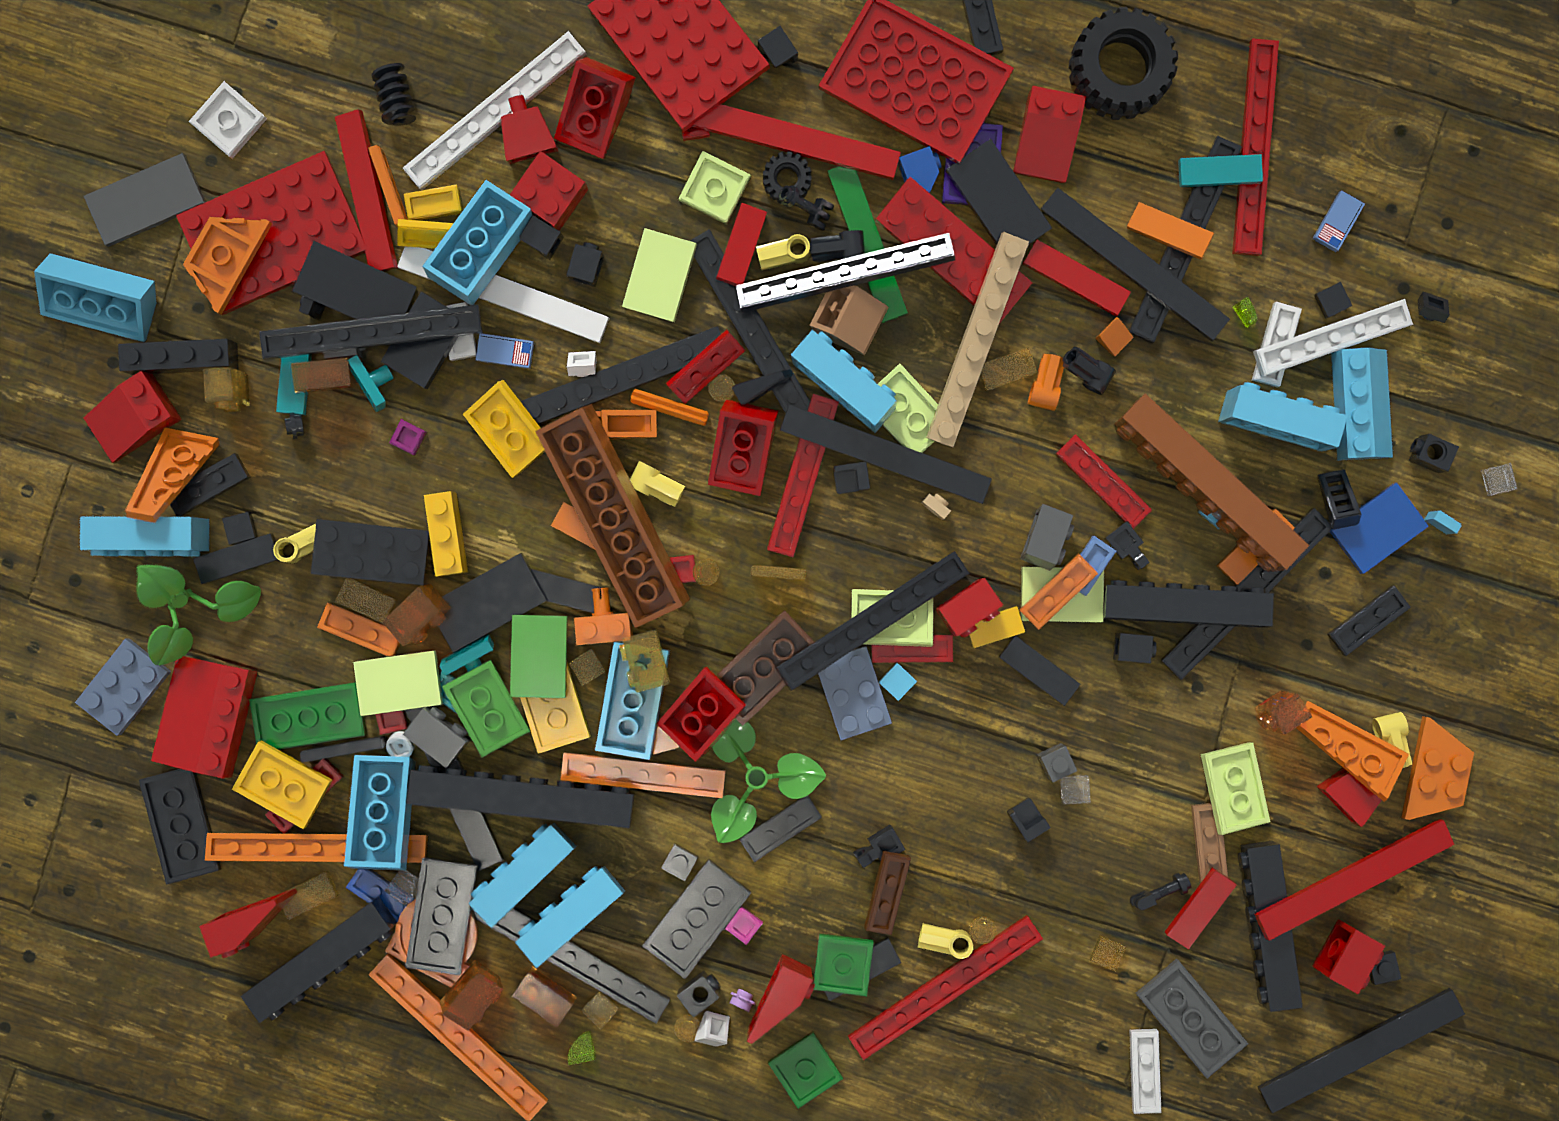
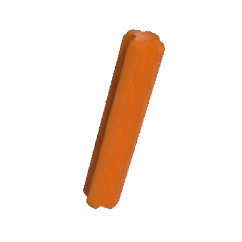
M634 389L630 401L633 404L705 426L708 421L709 413L707 411L638 389Z

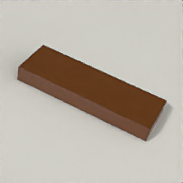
M883 851L864 925L866 931L892 935L911 862L909 855Z

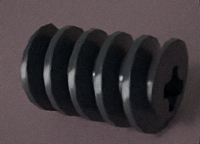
M391 63L381 66L371 74L372 80L375 82L374 89L378 92L376 97L380 103L379 110L383 113L381 119L387 125H407L416 120V116L408 115V113L414 111V106L405 105V103L412 100V97L409 94H403L409 90V85L401 84V82L407 80L406 74L398 73L405 69L402 63Z

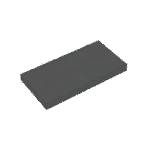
M183 153L84 196L104 245L107 247L176 218V215L206 202L187 157Z
M1177 958L1136 992V995L1207 1079L1248 1045L1247 1041Z

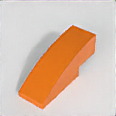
M656 410L595 411L610 440L657 437Z

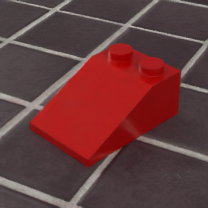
M588 57L576 61L554 139L604 159L629 102L636 77Z
M1032 86L1027 97L1013 168L1015 174L1066 183L1086 96Z
M144 371L138 372L119 384L83 417L112 463L119 461L162 433L164 428H170L182 420L154 375Z
M725 400L720 410L708 485L757 496L761 495L776 428L777 410L750 404L741 405L740 402Z
M705 667L656 724L696 762L723 736L746 704L708 667Z
M296 888L223 913L199 926L210 958L221 954L223 959L238 953V950L250 946L249 941L258 936L297 894Z
M781 955L748 1026L747 1042L754 1043L802 1004L804 998H810L815 986L811 967L786 955Z

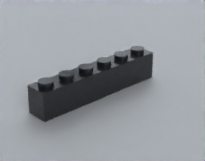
M1112 580L1111 585L1104 587L1103 619L1269 628L1273 626L1274 593H1265V588H1249V592H1238V587L1221 586V591L1210 590L1209 585H1193V589H1182L1183 584L1166 583V588L1155 587L1154 582H1138V586H1127V581Z
M1274 841L1240 845L1241 853H1238V862L1240 868L1244 869L1245 880H1242V890L1248 898L1249 906L1245 908L1248 923H1251L1252 934H1249V941L1256 955V960L1253 961L1255 976L1259 977L1260 987L1257 988L1258 1001L1270 1012L1303 1008L1292 929L1269 941L1265 939L1254 915L1287 897L1280 844Z
M377 897L240 997L259 1023L268 1017L272 1021L285 1011L284 1005L289 1002L295 1005L307 996L304 991L312 986L316 990L328 981L326 975L334 971L335 974H338L350 964L347 960L355 955L359 959L371 950L369 944L376 939L381 943L393 934L391 929L397 924V921L380 897Z

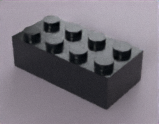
M317 519L311 574L424 585L429 531Z

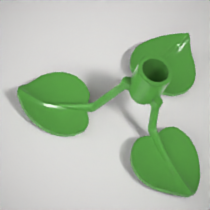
M157 565L138 566L136 591L139 601L144 606L151 608L162 607L168 603V609L173 621L172 627L161 625L150 635L147 647L150 660L155 665H164L182 658L191 649L193 644L192 634L186 628H178L179 622L175 611L176 608L185 606L189 597L211 609H218L217 615L221 621L234 622L246 617L256 607L261 595L260 587L244 581H232L226 583L217 591L215 596L216 603H211L193 593L191 589L186 590L184 588V577L177 570Z
M735 719L712 748L717 757L724 762H733L740 756L748 769L745 780L749 787L740 800L734 795H725L714 803L711 811V820L717 841L720 843L735 841L753 828L757 812L753 805L745 803L753 789L763 788L768 779L779 778V790L788 798L800 799L809 795L826 778L823 769L811 758L798 753L786 754L778 760L777 767L779 773L767 774L759 766L752 767L744 753L754 747L755 731L748 722L742 726Z

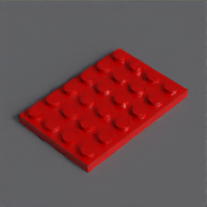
M594 0L587 5L589 11L683 133L702 117L770 69L767 60L720 0Z
M867 0L821 80L819 90L923 146H930L934 152L960 164L1012 75L1014 68L887 0Z
M325 151L176 215L190 249L195 244L209 217H222L224 219L244 218L246 220L260 221L261 219H266L272 223L271 228L222 315L295 284L313 241L352 258L364 254L367 249L361 236L360 227L329 156Z

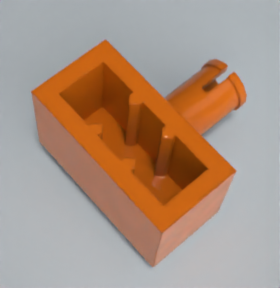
M609 587L601 588L602 599L600 598V588L591 589L594 613H592V616L574 618L576 645L633 640V626L628 613L613 614V612H610Z

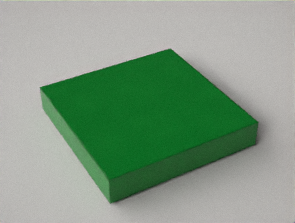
M819 933L813 981L815 986L813 990L867 996L873 940Z
M813 1031L768 1061L769 1066L798 1109L843 1079L839 1069Z

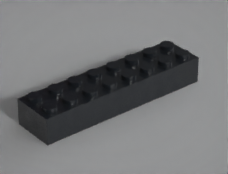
M420 765L419 770H411L406 804L623 828L631 827L635 794L629 793L630 788L614 786L612 791H603V785L588 783L585 784L584 788H575L576 782L559 780L557 785H548L549 779L532 777L529 782H521V776L502 775V779H494V773L474 772V776H466L467 770L447 769L446 773H439L440 767Z

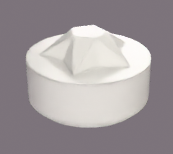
M403 731L393 733L388 739L386 750L390 756L410 757L414 751L415 744L403 735Z

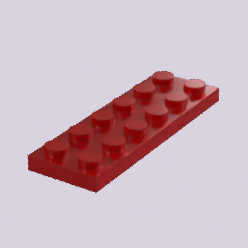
M909 177L874 221L901 244L949 233L955 261L929 268L975 306L995 250L913 178ZM1019 270L999 324L1033 283Z

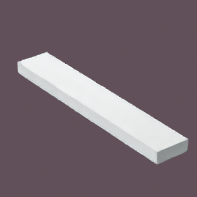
M1403 299L1253 351L1261 377L1405 328L1413 325L1406 301Z

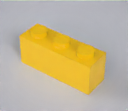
M449 491L424 495L435 576L442 577L468 573L457 493Z

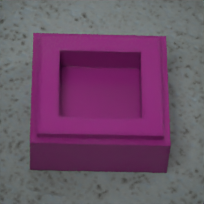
M401 419L389 443L415 456L427 432Z

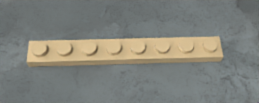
M1005 232L1001 233L926 438L949 447H954L1027 249L1028 241Z

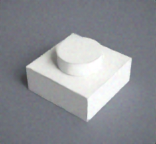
M596 352L568 353V376L586 377L595 374Z

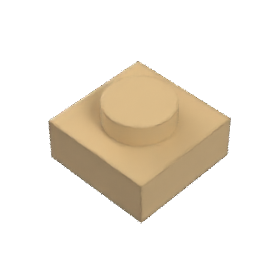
M928 494L921 502L924 507L941 520H944L951 511L947 508L949 503L938 494H935L934 497Z

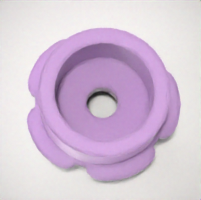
M738 989L737 993L731 992L733 996L730 1004L749 1012L752 1004H756L752 1001L753 995L741 989Z

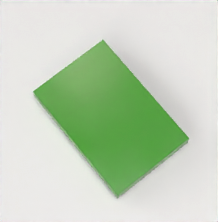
M512 615L510 697L566 698L568 616Z
M492 660L442 686L481 757L530 732L528 724L514 699L510 697V692Z

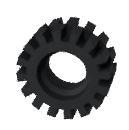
M781 152L778 153L777 157H771L770 162L766 163L765 170L763 171V185L773 201L776 199L779 204H782L781 200H779V193L783 187L778 184L776 178L783 169H791L797 174L798 181L794 186L799 189V195L804 198L811 187L812 176L808 162L805 159L802 160L799 154H796V156L792 155V152H787L784 155Z

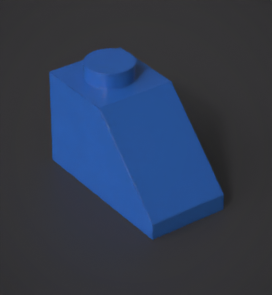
M929 146L899 157L898 166L904 183L911 177L930 193L939 174L941 162L936 152L932 153Z

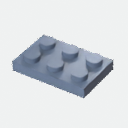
M127 638L124 639L75 703L116 736L122 735L171 671L164 665L153 664L148 653L131 639Z
M866 646L851 651L818 673L840 740L892 723Z

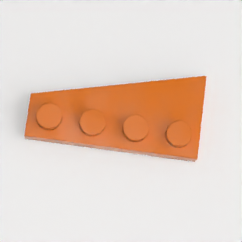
M164 428L125 510L127 518L155 523L217 449L219 439Z
M1309 701L1306 702L1294 725L1296 729L1382 801L1385 802L1388 799L1409 753Z

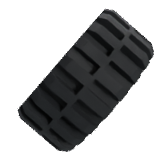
M1118 7L1116 13H1113L1111 9L1102 13L1100 18L1095 17L1092 19L1076 41L1071 52L1072 56L1068 67L1072 71L1069 76L1070 84L1076 85L1075 94L1086 96L1084 106L1088 110L1092 106L1098 110L1096 115L1104 117L1108 113L1111 114L1112 120H1120L1122 116H1125L1126 119H1132L1138 113L1143 115L1160 101L1173 83L1172 79L1175 77L1178 68L1175 65L1178 60V51L1172 49L1176 42L1173 35L1167 36L1166 32L1169 28L1164 22L1161 25L1156 23L1155 19L1157 17L1152 13L1147 17L1142 14L1143 9L1134 8L1132 12H1128L1127 7ZM1113 43H1124L1134 47L1145 61V78L1139 84L1131 86L1119 85L1108 79L1099 64V54L1103 47Z

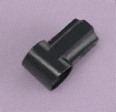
M863 230L843 231L839 235L811 238L810 253L813 261H832L865 254Z
M1073 347L1070 351L1066 352L1062 359L1063 367L1082 380V385L1098 395L1104 394L1116 373L1113 367L1105 362L1094 359L1079 347Z

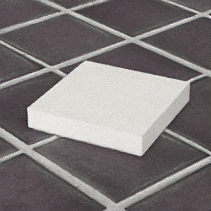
M224 81L189 122L233 159L267 118Z

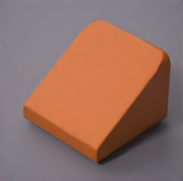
M1116 317L1095 339L1115 357L1134 337L1122 321Z

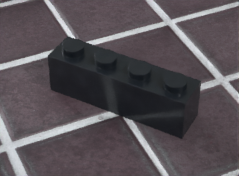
M229 339L118 344L119 371L130 375H135L140 371L150 374L239 370L238 343Z

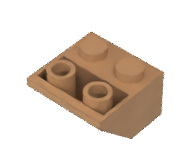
M855 285L826 292L810 327L817 334L820 332L826 334L834 344L865 355L888 310V306Z

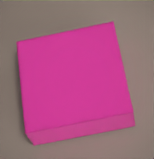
M741 906L725 929L747 945L763 924V921Z

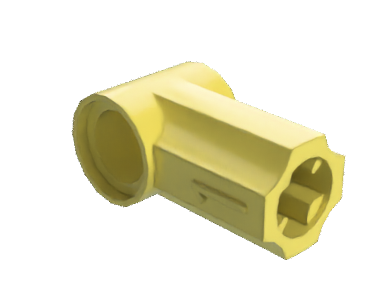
M800 234L793 235L789 239L756 247L761 270L791 263H804L811 255L808 239ZM801 243L806 246L803 254L795 255L791 252L793 245Z
M639 461L630 478L634 489L647 496L652 495L660 501L676 507L685 486Z
M316 524L288 538L279 539L273 549L275 557L282 562L293 564L301 560L302 557L312 553ZM291 543L295 549L294 554L286 558L283 554V549L287 544Z
M1398 712L1373 718L1372 726L1375 736L1409 753L1403 768L1412 765L1406 739L1409 728L1403 713Z
M922 923L918 948L950 954L958 959H964L972 953L973 942L970 935L964 930H952ZM958 938H964L968 941L965 949L957 950L953 947L954 941Z

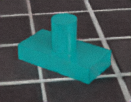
M357 355L348 359L349 370L375 412L384 409L386 401L377 387L393 379L388 367L383 365L368 373Z
M487 634L441 659L440 668L446 676L462 666H465L469 672L482 665L479 657L493 650L494 642L492 638Z

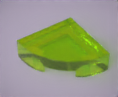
M1248 296L1233 305V309L1245 327L1249 328L1257 322L1256 311Z
M590 1031L581 1034L573 1042L568 1053V1065L595 1060L596 1056Z

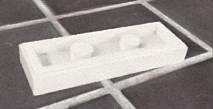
M1274 302L1261 348L1293 338L1302 309ZM1256 363L1252 381L1278 388L1281 385L1285 369L1261 377Z
M1157 1029L1129 1030L1132 1111L1134 1114L1161 1113L1159 1032Z

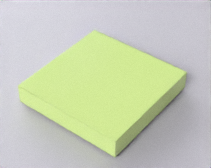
M702 151L679 197V201L727 225L751 175Z

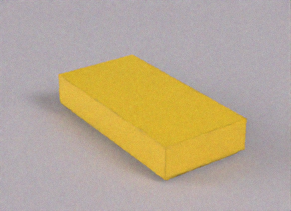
M457 185L404 194L408 220L420 221L462 213L459 187Z
M398 219L397 246L435 249L453 223Z
M1015 606L999 611L1000 614L989 622L981 620L975 624L978 629L969 635L972 647L977 648L1024 633L1025 629L1018 607Z

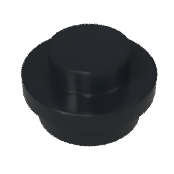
M294 412L290 413V418L285 419L287 435L293 434V440L298 439L297 436H304L301 414L294 415Z

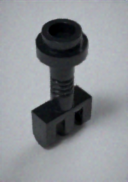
M793 185L784 186L779 193V200H781L782 205L788 208L795 205L809 213L810 216L807 223L821 231H825L826 225L820 222L819 219L829 221L830 215L824 212L823 209L833 211L834 205L823 198H816L813 204L799 195L800 191L797 187Z
M1176 873L1172 875V882L1150 892L1144 890L1131 896L1130 903L1140 910H1145L1156 905V901L1166 897V895L1168 896L1177 891L1181 895L1188 893L1191 883L1185 873L1181 875Z

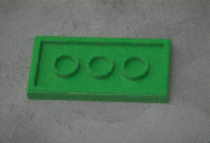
M356 682L249 699L256 745L258 741L262 740L279 750L367 735L364 716H360Z

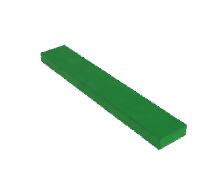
M841 166L828 170L827 174L848 231L863 230L865 253L884 249L856 170ZM895 276L867 282L871 295L888 306L882 323L908 314Z

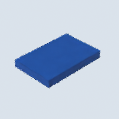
M1393 483L1359 508L1362 515L1358 525L1335 530L1331 529L1329 532L1359 573L1364 574L1429 526L1398 483Z

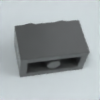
M1042 504L1036 511L1020 559L1049 571L1057 564L1060 565L1066 552L1065 549H1062L1065 539H1070L1074 529V525L1071 524L1073 515Z
M428 706L420 711L403 735L447 768L453 764L471 739L466 736L468 732L457 723L452 725L445 720L446 715L440 709L434 706L431 709Z

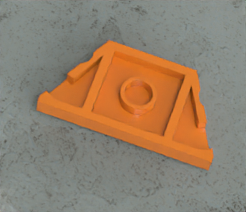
M209 217L183 266L190 276L194 278L196 285L205 294L215 312L222 315L271 228L272 223L266 219H261L260 221L246 220L244 218L224 219L222 217Z
M1422 716L1401 817L1407 820L1464 805L1474 752L1429 717Z

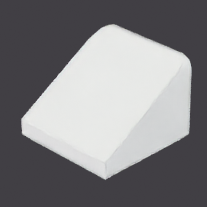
M705 1011L695 1036V1042L712 1046L727 1044L730 1017Z

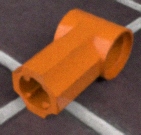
M1053 354L1042 355L1036 381L1033 382L1030 390L1028 405L1055 411L1060 397L1061 388H1059L1064 370L1063 358L1061 356Z

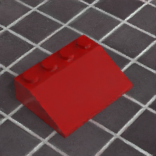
M186 656L176 660L151 761L209 776L232 778L250 706L249 699L252 697L258 671Z

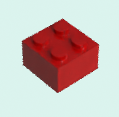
M540 151L512 190L510 196L529 207L533 216L560 231L589 189L585 181Z
M981 578L935 608V611L953 636L960 635L965 638L978 629L975 624L981 620L989 622L1000 614L998 609L1003 604L987 580Z
M1338 919L1312 966L1331 980L1359 994L1361 989L1368 985L1373 967L1382 960L1385 946Z

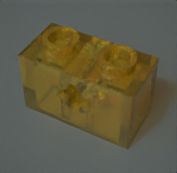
M231 367L203 369L206 403L215 405V409H224V412L241 411V407L250 406L248 374Z
M657 630L622 639L623 644L619 645L623 661L628 660L630 671L626 672L630 688L635 687L636 693L670 684ZM640 654H644L645 658L651 659L645 670L643 665L638 666L637 660L641 659Z

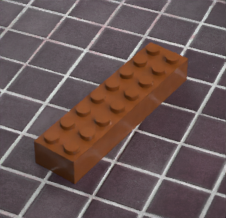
M1146 393L1135 401L1115 422L1114 425L1118 428L1116 432L1126 441L1131 440L1138 446L1136 451L1146 460L1152 459L1158 465L1156 467L1157 471L1165 478L1171 477L1177 483L1176 488L1184 496L1188 497L1190 495L1198 502L1196 507L1207 516L1212 514L1218 520L1216 522L1218 528L1226 534L1231 533L1238 539L1236 544L1246 553L1251 551L1258 558L1256 560L1257 564L1265 571L1287 570L1309 547L1297 533Z
M592 404L582 407L535 431L634 627L637 628L687 603L690 598Z

